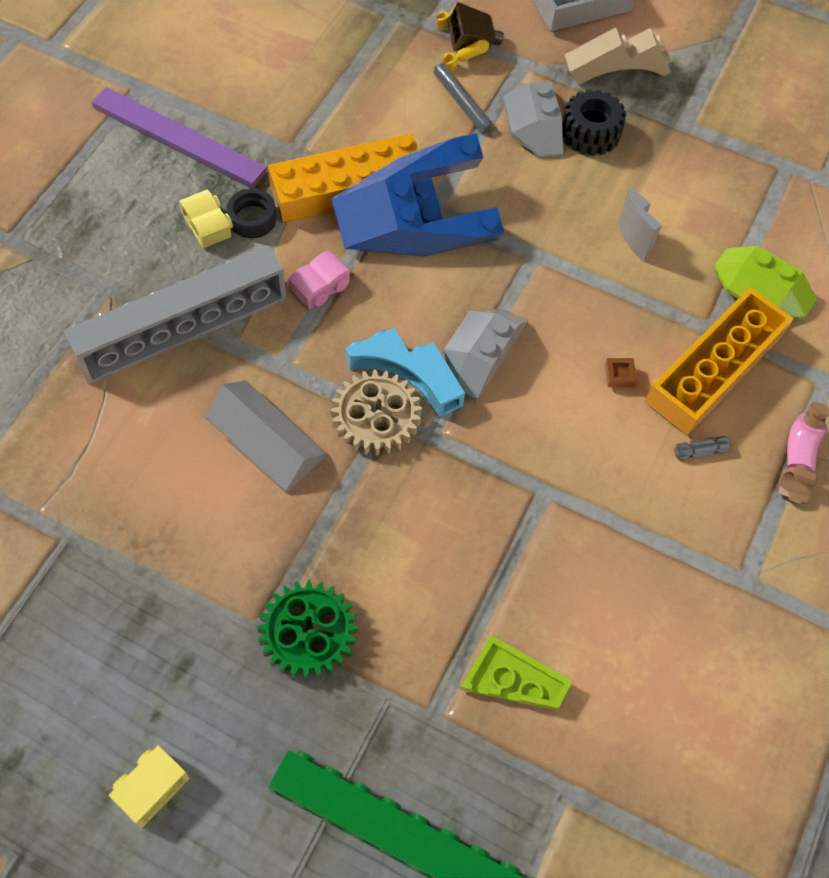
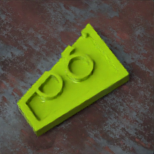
M490 635L460 690L557 711L573 681Z

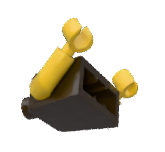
M457 2L450 14L445 11H440L437 14V29L446 30L449 27L453 51L458 52L456 55L448 52L443 57V63L446 64L450 72L457 68L456 62L460 60L464 62L474 56L485 55L492 44L501 45L503 42L504 33L494 29L492 17L472 6Z

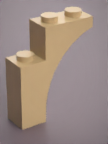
M616 27L565 54L569 71L578 85L602 74L624 69L649 70L663 77L672 73L669 63L672 62L671 56L667 48L663 50L665 46L661 36H655L651 28L628 39L625 34L621 36Z

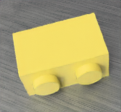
M159 745L154 750L149 749L143 753L137 761L138 766L129 775L127 773L122 775L112 786L113 791L108 795L140 828H143L190 779L187 773Z

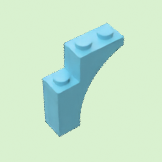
M395 328L387 331H379L373 337L366 340L355 341L345 348L346 364L350 371L377 370L380 372L388 371V374L394 376L398 374L400 379L407 380L409 384L424 395L438 417L463 407L465 392L434 342L428 345L417 346L409 352Z

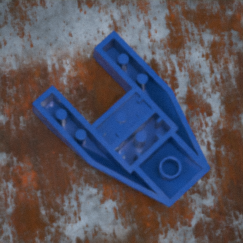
M477 133L452 138L402 156L333 197L332 204L344 248L348 250L426 257L498 240L504 232L498 207L443 219L432 180L433 177L469 170L479 166L484 157Z

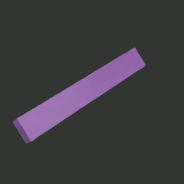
M108 87L91 102L94 109L250 188H254L267 173L266 166Z

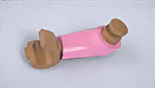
M812 402L809 410L806 413L800 414L791 426L787 445L788 468L783 470L778 484V494L787 496L788 500L799 504L801 502L810 504L816 482L815 468L818 447L828 428L825 421L829 416V408L819 402Z

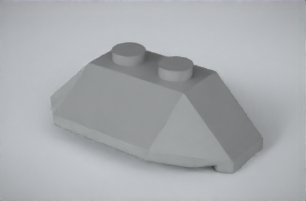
M552 82L521 83L504 95L503 102L512 137L525 148L534 152L538 159L562 157V117Z
M506 309L470 310L443 351L446 363L465 392L466 397L476 402L478 401L527 325L528 320Z

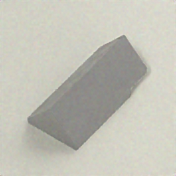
M247 381L223 384L205 416L211 424L226 436L228 443L285 493L293 488L326 457V453Z

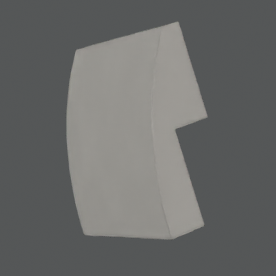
M631 188L627 193L619 219V226L630 248L644 262L651 257L662 225L648 213L651 203L635 189Z

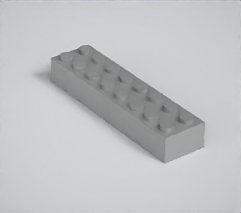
M268 245L261 249H255L237 259H231L215 268L204 270L200 274L186 280H180L167 288L156 290L138 300L129 301L121 307L109 312H103L92 319L76 323L63 331L89 385L287 300L283 268Z

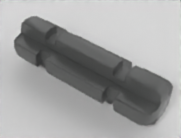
M726 436L715 437V440L707 438L690 441V444L683 442L676 444L674 452L679 460L688 459L690 455L692 458L712 455L714 451L716 453H724L729 450L730 442Z

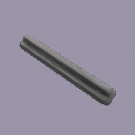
M444 63L436 65L434 67V74L481 133L489 132L492 125L491 121Z

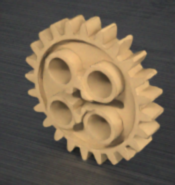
M374 370L373 375L370 377L363 371L362 379L360 380L353 375L352 384L344 381V390L337 389V398L332 399V425L337 428V436H344L345 445L353 441L354 451L363 446L364 454L366 455L370 448L375 450L376 456L379 455L380 448H384L388 454L391 452L392 445L400 450L401 440L409 444L410 434H417L416 426H420L421 417L419 416H421L422 407L419 406L420 397H414L415 388L407 389V380L398 383V374L392 379L388 378V371H385L382 377L378 376L377 370ZM367 394H375L376 396H375V397H367V396H365V395H367ZM392 405H397V406H399V407H401V408H399V409H392V408H390V406H392ZM361 415L363 418L354 419L352 416ZM386 427L388 430L379 431L376 428Z

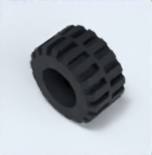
M590 89L586 90L585 93L580 91L576 96H572L566 104L562 122V136L565 138L567 145H572L571 149L574 151L579 150L584 155L589 153L590 156H596V153L603 155L606 154V151L611 152L614 146L617 147L626 120L624 105L619 103L617 97H612L608 92L603 93L601 92L602 90L592 91Z

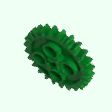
M311 580L307 581L305 588H301L299 582L295 581V590L293 591L286 585L283 586L284 595L280 596L274 592L275 604L266 602L265 608L269 613H260L259 615L260 620L266 623L257 626L258 633L265 634L258 638L260 645H267L262 650L264 657L272 655L269 660L272 667L281 663L279 668L281 674H284L290 668L293 679L297 677L299 671L303 672L305 680L309 679L310 672H315L317 678L320 679L321 670L324 668L332 674L333 663L341 667L343 666L341 655L351 656V650L347 645H356V638L351 635L358 633V626L351 624L356 621V614L349 613L352 610L351 602L342 604L345 600L344 593L335 597V587L332 585L325 591L322 581L319 582L316 588H312ZM298 606L305 609V612L300 616L290 614L294 607ZM325 614L335 617L334 621L329 624H323L319 619ZM287 621L290 624L282 625L281 623ZM308 625L313 626V629H310L308 634L303 633V629H307ZM326 634H334L332 638L326 636ZM286 635H293L297 638L291 645H284L280 642ZM320 642L327 647L321 653H314L310 650L311 646L314 643Z

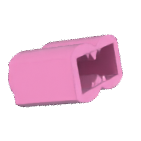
M330 251L321 253L310 264L299 268L288 278L289 289L308 309L323 305L329 295L343 291L350 281L349 270Z

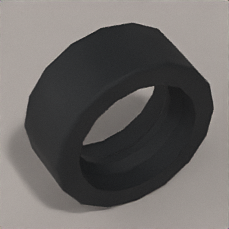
M251 188L243 189L229 199L227 212L233 224L232 230L236 234L250 239L260 238L270 233L275 227L277 221L276 208L270 194L260 189ZM248 206H258L267 210V214L256 221H245L237 217L238 212Z

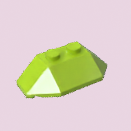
M757 245L727 248L713 267L715 272L718 273L726 292L739 298L751 287L792 318L804 320L817 301L803 271Z

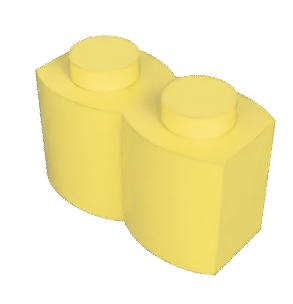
M204 190L179 200L182 215L203 249L231 237L232 221L227 213L223 214L221 211L222 207L216 195L212 196L208 190Z

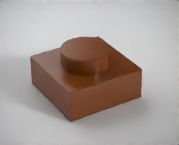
M607 358L605 362L607 386L635 387L637 379L634 358Z

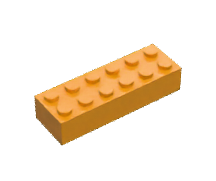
M413 133L269 164L270 187L282 223L333 212V197L396 159L419 151Z
M749 287L651 386L645 403L688 436L784 336L794 318Z

